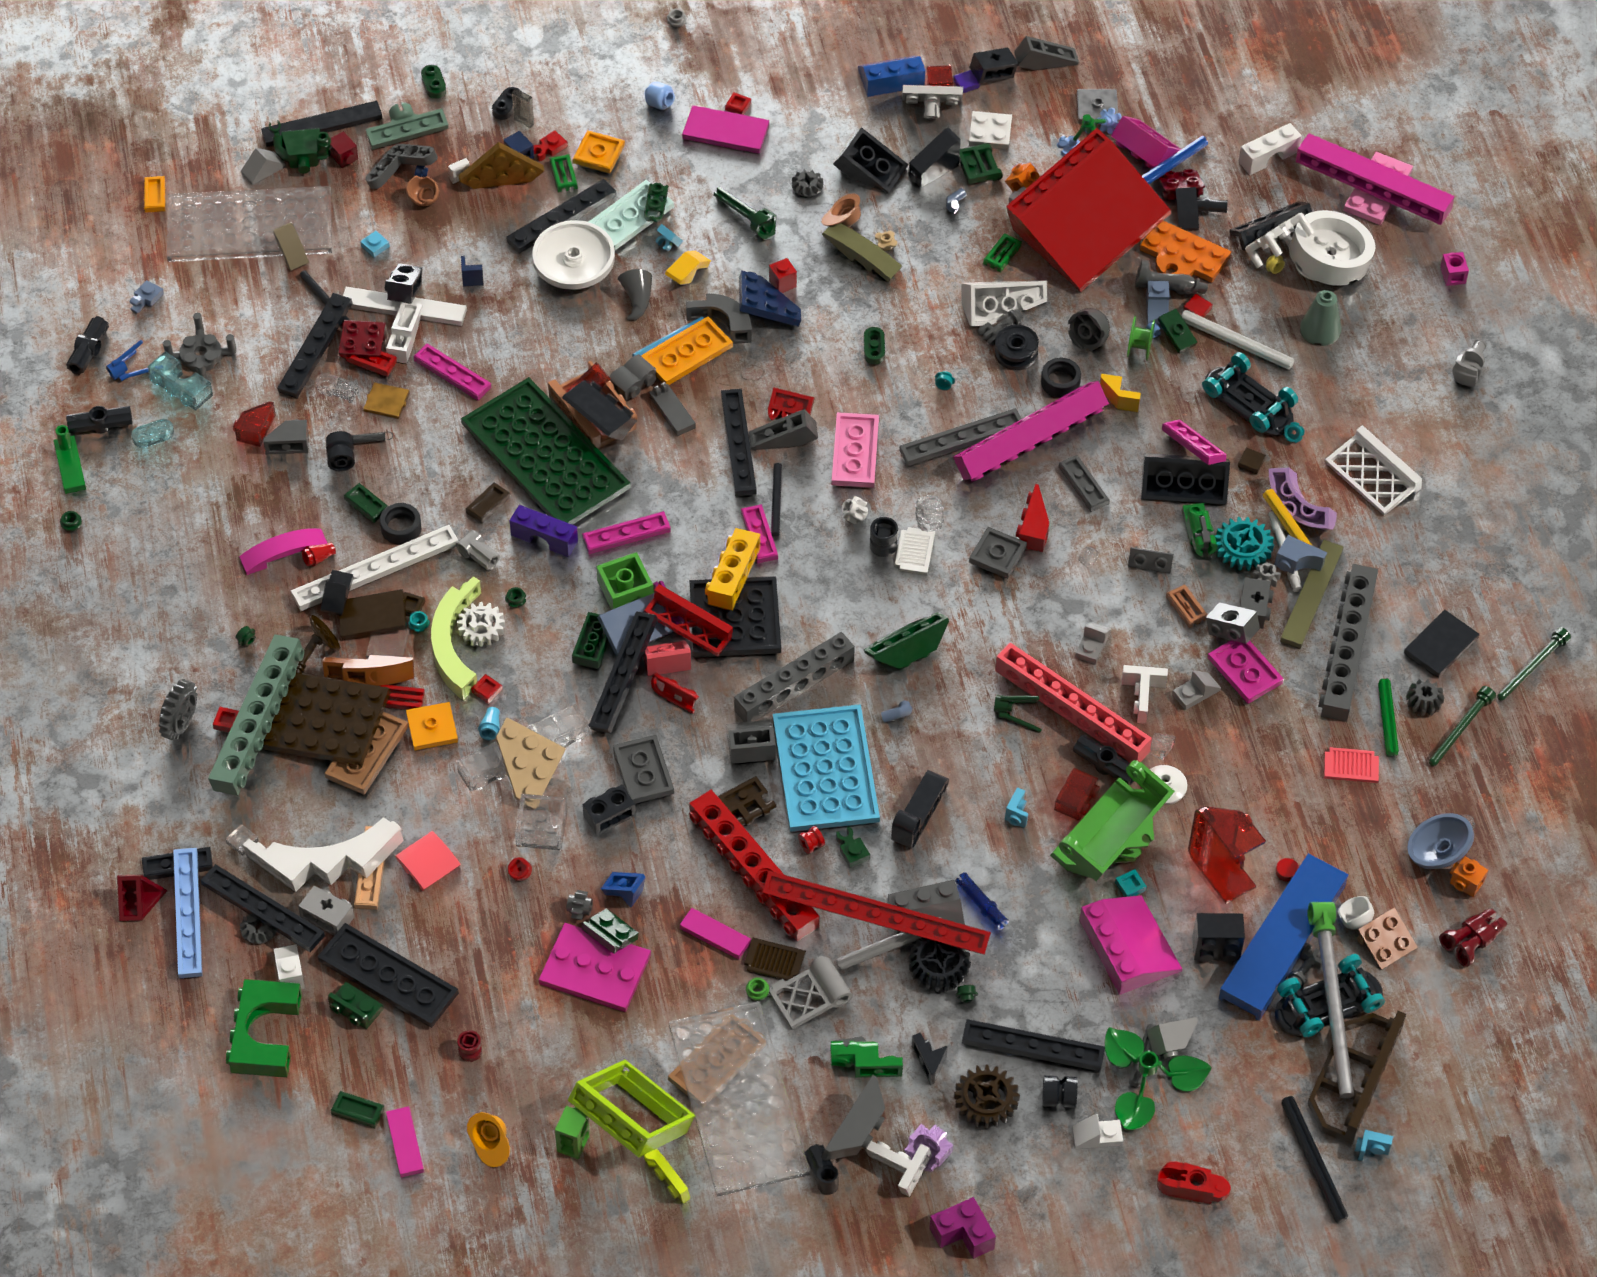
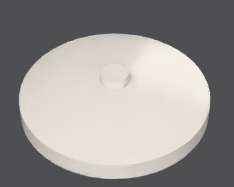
M576 220L560 222L547 228L535 241L532 252L533 264L539 276L547 283L563 289H582L597 284L610 273L615 261L614 244L607 232L595 224Z

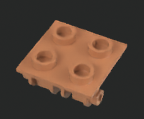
M1395 907L1358 929L1359 936L1357 941L1361 945H1367L1380 970L1418 948Z

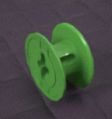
M1134 316L1127 357H1129L1131 347L1147 350L1146 360H1148L1155 320L1152 321L1151 329L1135 327L1136 316Z

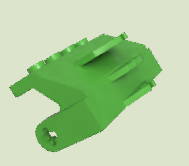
M1133 760L1126 767V772L1143 789H1133L1121 778H1118L1075 828L1062 839L1059 846L1050 856L1067 871L1092 878L1097 882L1111 864L1135 862L1136 858L1142 854L1141 848L1149 846L1150 841L1154 840L1153 816L1175 791L1143 763Z

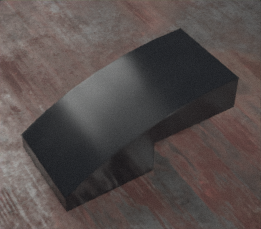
M1196 187L1175 188L1178 227L1185 231L1199 230Z

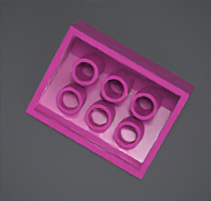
M1142 895L1101 899L1081 907L1079 921L1119 995L1182 972V967Z

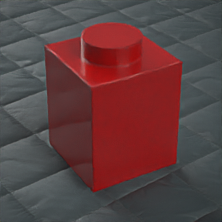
M788 258L769 265V282L781 293L797 287V271Z

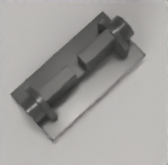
M1135 546V548L1131 547L1128 567L1171 573L1174 554H1171L1169 551L1165 553L1140 549L1138 546Z

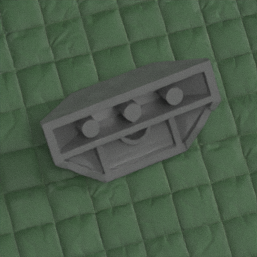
M872 1075L830 1140L821 1157L823 1160L858 1155L862 1147L867 1149L873 1137L870 1134L872 1131L880 1129L885 1120L882 1117L885 1105L876 1076Z

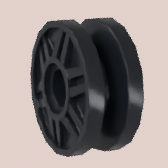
M1010 325L1000 330L995 342V357L1003 367L1010 370H1023L1032 366L1038 358L1039 339L1037 334L1031 328L1024 325Z

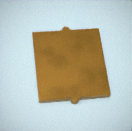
M374 382L370 394H367V401L363 410L399 419L403 407H406L409 390Z

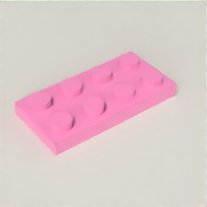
M1375 152L1371 159L1407 176L1411 174L1413 169L1412 165ZM1354 188L1344 205L1343 211L1381 225L1393 204Z
M837 413L831 485L874 488L879 415Z

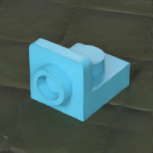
M1017 787L1006 807L1004 820L1014 826L1025 828L1029 815L1027 812H1024L1027 803L1024 800L1025 790Z
M1365 1130L1363 1138L1358 1137L1355 1151L1359 1152L1358 1160L1363 1161L1366 1150H1370L1377 1155H1389L1393 1136Z

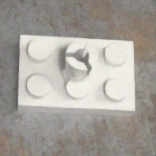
M903 85L902 101H906L907 104H918V101L924 102V118L926 119L940 118V102H946V105H958V103L962 102L963 87Z

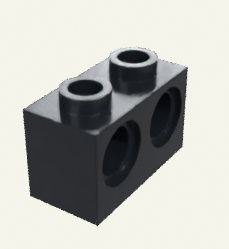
M398 264L395 270L391 271L389 280L387 279L384 289L387 292V300L411 304L422 286V267Z
M622 784L609 788L605 793L592 797L582 804L583 816L596 836L636 816L635 803Z

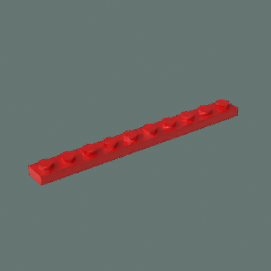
M769 870L762 891L763 894L982 955L986 953L991 936L989 931Z

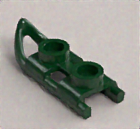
M661 183L649 184L644 210V218L647 222L653 221L657 223L662 220L667 200L668 185L663 186ZM648 211L660 212V216H648Z

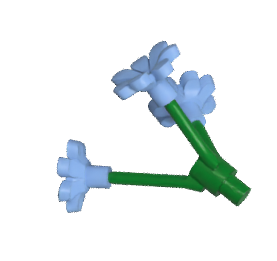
M1109 108L1108 111L1106 109L1100 112L1102 117L1093 119L1089 114H1085L1082 125L1075 136L1067 138L1062 136L1059 138L1057 147L1063 149L1060 154L1065 156L1080 143L1078 138L1083 132L1090 134L1096 129L1095 124H1101L1100 130L1102 132L1107 131L1108 134H1112L1114 128L1119 123L1118 120L1122 118L1121 114H1114V108Z

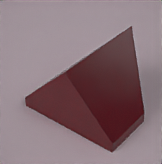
M117 875L119 921L143 920L168 890L142 875Z

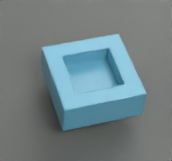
M374 231L360 241L361 247L374 258L390 247L389 241L377 231Z

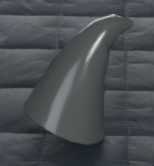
M632 269L618 276V281L628 294L632 306L631 314L627 317V320H637L643 316L649 304L652 287V274L642 269Z

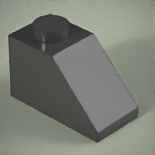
M295 419L284 421L264 438L266 455L308 453L309 432L307 420Z

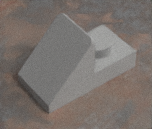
M1093 622L1085 625L1084 636L1076 651L1075 658L1096 665L1111 633V629Z
M1194 670L1192 671L1191 680L1174 689L1172 695L1184 710H1187L1221 691V687L1208 672Z

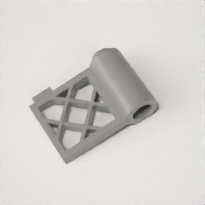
M823 956L814 959L809 969L785 982L782 979L774 983L769 991L792 1030L832 1007L837 1008L845 1005L853 996L830 958ZM809 977L812 982L810 991L798 988L799 983ZM784 990L792 992L790 1002L780 1000L777 994ZM796 993L808 995L805 1005L793 1003ZM812 996L822 998L825 1003L818 1008L809 1006ZM791 1009L804 1010L802 1017L793 1021L790 1017Z

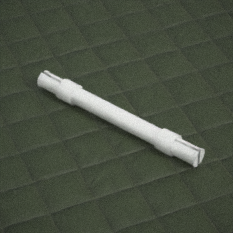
M1271 511L1268 515L1280 548L1286 539L1283 532L1284 529L1274 512ZM1295 571L1294 574L1287 572L1293 591L1300 592L1302 587L1298 571Z

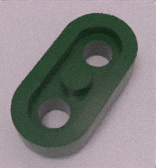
M436 65L423 67L421 77L427 95L433 99L445 96L446 84L440 68Z
M870 327L864 332V358L873 365L880 364L885 359V335L883 330L878 327Z

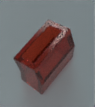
M951 65L927 66V86H953Z

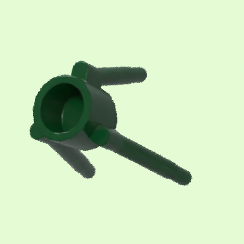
M996 695L994 712L999 713V718L1008 719L1039 733L1042 731L1041 728L1008 714V712L1013 711L1014 703H1037L1039 696Z

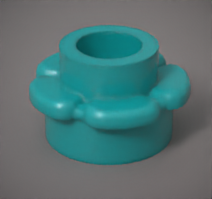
M948 371L938 372L935 375V385L941 390H949L955 383V378Z
M1291 422L1290 425H1286L1284 428L1285 438L1289 442H1300L1303 439L1302 436L1305 434V430L1299 423Z
M421 611L412 613L408 622L409 628L414 629L416 632H422L430 625L428 616Z

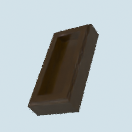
M494 482L466 508V513L483 524L511 497L510 492Z

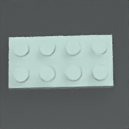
M647 180L589 221V223L595 224L607 232L613 241L615 250L653 223V221L647 222L644 218L649 184H651ZM669 197L666 200L664 214L674 208V201ZM648 211V216L659 217L660 212Z

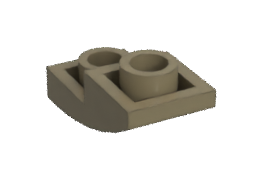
M291 222L272 230L289 270L309 263L300 238Z

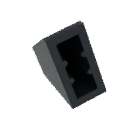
M949 127L944 129L909 162V178L921 188L959 166L961 139Z

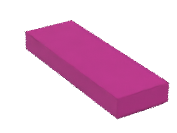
M762 504L741 508V515L746 530L760 534V550L756 557L757 564L777 560L778 553Z
M694 908L690 909L680 924L681 930L738 960L751 943V938Z
M410 1107L386 1111L400 1177L424 1173Z

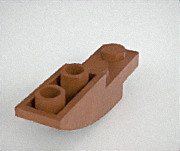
M370 655L368 660L324 657L323 660L325 678L381 686L404 682L415 677L412 657Z

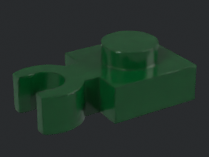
M847 827L846 832L848 836L846 837L842 836L839 831L836 832V840L839 844H842L840 845V852L850 868L870 860V853L861 838L853 839L851 827Z

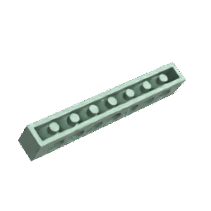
M274 634L208 777L213 791L238 796L241 789L245 787L247 775L255 765V758L258 751H261L263 747V740L266 734L271 730L273 718L279 712L282 698L287 695L288 685L296 675L299 661L303 660L304 649L298 638Z

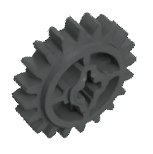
M182 679V681L178 680L177 685L174 684L167 694L159 718V727H161L159 733H161L162 737L174 741L189 726L197 704L198 693H195L197 690L195 683Z

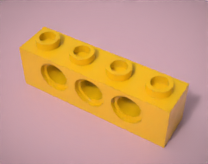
M735 528L733 535H729L726 550L720 554L719 565L713 569L712 581L708 582L705 588V595L708 597L709 605L733 611L759 553V533Z

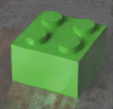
M637 552L596 566L597 582L611 610L654 593L653 583Z

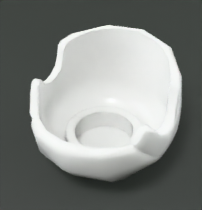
M1365 896L1351 898L1342 903L1337 910L1343 925L1352 930L1359 929L1371 922L1374 916L1373 906Z

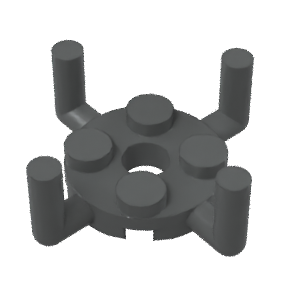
M195 313L193 319L196 335L185 337L180 351L173 352L170 340L163 341V348L167 360L181 359L182 364L189 367L191 371L197 372L198 380L204 382L206 380V371L213 369L217 362L220 363L223 355H233L237 350L235 338L232 334L226 336L227 347H221L214 335H205L202 316L200 313ZM199 351L206 352L204 355L201 356L196 355V353Z

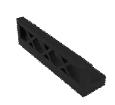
M1297 201L1234 227L1229 231L1232 236L1239 237L1241 248L1246 251V246L1264 236L1278 225L1298 213H1303L1305 216L1311 213L1312 209L1310 203Z

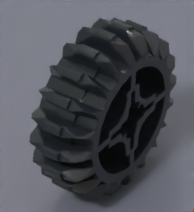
M922 938V941L917 940L915 942V947L912 946L910 956L908 957L909 970L912 972L913 980L918 979L919 986L926 984L927 990L935 987L936 992L939 991V988H943L947 992L949 986L955 989L957 983L962 984L964 982V977L969 975V968L971 967L970 953L967 950ZM953 966H956L952 971L946 973L948 969L953 968Z

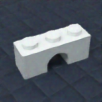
M1289 123L1241 146L1239 163L1249 175H1252L1266 168L1268 160L1275 153L1282 159L1296 154L1301 144L1302 135Z

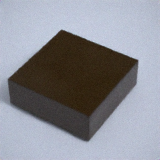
M1246 447L1238 462V467L1258 474L1266 455Z
M404 592L406 616H411L412 613L421 611L425 604V597Z

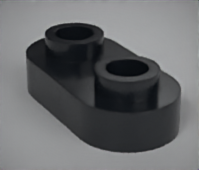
M508 87L500 94L492 105V114L496 119L506 120L514 113L522 102L521 90L517 87Z

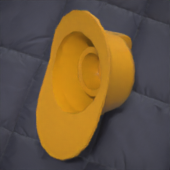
M480 1112L474 1114L467 1123V1132L479 1158L487 1166H502L507 1162L510 1155L505 1123L501 1118L489 1113Z

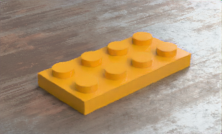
M707 316L641 356L656 368V377L662 383L665 382L670 385L731 349L733 341Z

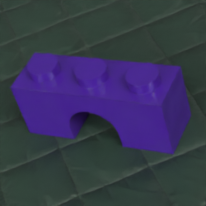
M518 505L509 520L511 536L529 543L534 535L539 536L548 543L550 551L568 558L578 543L577 526L522 505Z

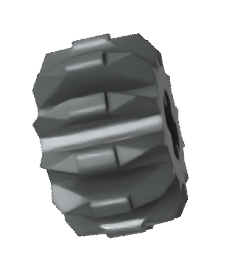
M1419 679L1416 684L1412 683L1410 685L1409 691L1406 694V700H1408V707L1413 708V713L1419 711L1423 717L1425 713L1432 716L1434 711L1439 712L1445 698L1443 688H1438L1437 682L1431 684L1429 679L1425 682Z

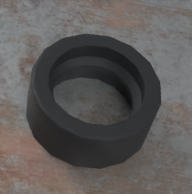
M1063 357L1054 358L1043 366L1041 385L1049 395L1061 398L1080 387L1081 370L1077 363L1071 359ZM1062 371L1070 374L1073 380L1067 384H1059L1053 382L1049 375Z
M392 504L383 510L380 516L381 533L390 543L401 545L416 539L420 535L422 530L420 514L411 504ZM397 517H407L413 520V525L403 531L392 530L388 527V523Z

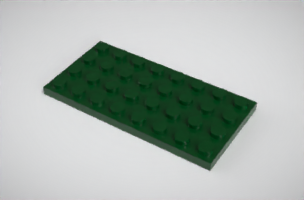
M529 377L461 418V424L548 516L573 525L631 488L630 481Z

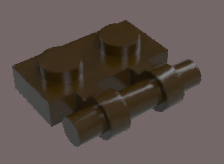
M757 776L718 796L733 815L739 814L740 817L737 820L742 826H748L753 823L754 819L761 815L764 817L770 814V811L777 807L774 800H770L767 803L763 800L768 797V791ZM753 804L757 806V808L750 812L746 809Z

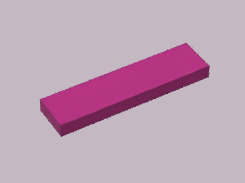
M428 343L413 356L415 362L477 401L491 389L490 382Z
M1181 420L1162 423V431L1206 464L1210 465L1226 461L1227 454Z
M663 511L582 533V539L588 554H593L671 532V527Z

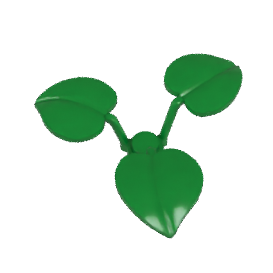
M1111 1027L1107 1029L1105 1052L1108 1060L1119 1068H1126L1131 1062L1139 1063V1071L1143 1074L1139 1095L1134 1092H1126L1120 1095L1115 1103L1116 1116L1126 1130L1140 1129L1152 1120L1155 1113V1103L1151 1098L1143 1097L1147 1076L1154 1075L1158 1068L1167 1077H1172V1085L1182 1092L1197 1090L1211 1072L1212 1067L1208 1063L1191 1056L1174 1057L1169 1061L1168 1071L1162 1065V1061H1158V1056L1154 1052H1144L1143 1040L1137 1034Z

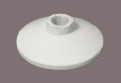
M1159 765L1150 769L1161 780H1168L1169 782L1165 783L1175 791L1164 805L1176 803L1184 797L1187 791V780L1180 770L1168 765Z

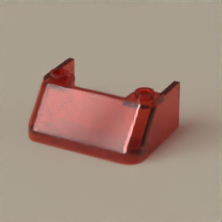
M1202 806L1194 812L1188 852L1192 861L1224 903L1227 904L1256 888L1255 883L1243 869L1244 854L1265 844L1266 840L1253 825L1252 819L1247 813L1238 810Z

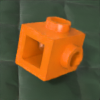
M1031 162L1023 165L1020 163L1012 168V173L1005 182L1014 192L1022 187L1027 189L1040 175Z
M1464 856L1460 863L1456 862L1451 868L1450 874H1452L1450 884L1457 890L1474 897L1484 884L1488 869L1481 866L1476 860Z

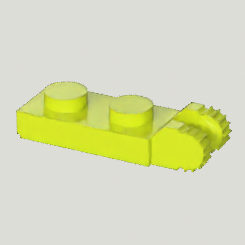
M655 1149L645 1154L644 1159L648 1166L654 1167L657 1177L661 1181L665 1179L669 1184L667 1189L674 1199L678 1197L683 1204L690 1200L687 1186L662 1153Z

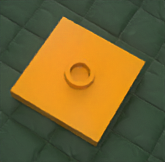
M587 130L573 157V163L610 174L625 146V140Z
M450 702L406 710L414 751L458 742Z

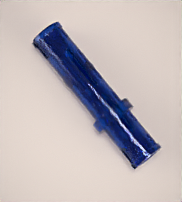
M966 872L960 874L959 876L962 880L957 877L955 882L980 908V913L984 917H988L998 930L1003 929L1005 926L1002 923L1004 922L1007 925L1009 920L997 908L998 905L995 901H991Z

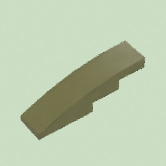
M841 223L829 226L822 234L849 260L853 262L856 259L869 272L874 269L887 282L902 268V265L884 250Z

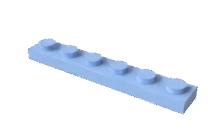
M197 848L175 849L173 851L179 978L203 976L198 852Z

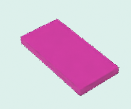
M692 105L682 133V139L760 154L769 128V120Z

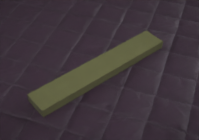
M1323 539L1320 549L1327 552L1324 566L1321 571L1310 569L1280 642L1301 649L1344 546Z

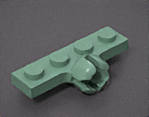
M401 102L402 111H400L398 104H395L389 110L391 122L366 129V135L372 150L448 129V122L443 109L415 114L410 104Z

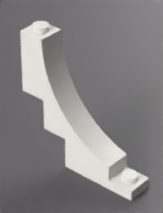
M383 817L364 833L330 846L300 848L273 842L266 849L261 843H255L248 839L243 844L247 857L296 892L314 873L330 885L349 867L367 878L404 840L401 834V827L396 822H390Z

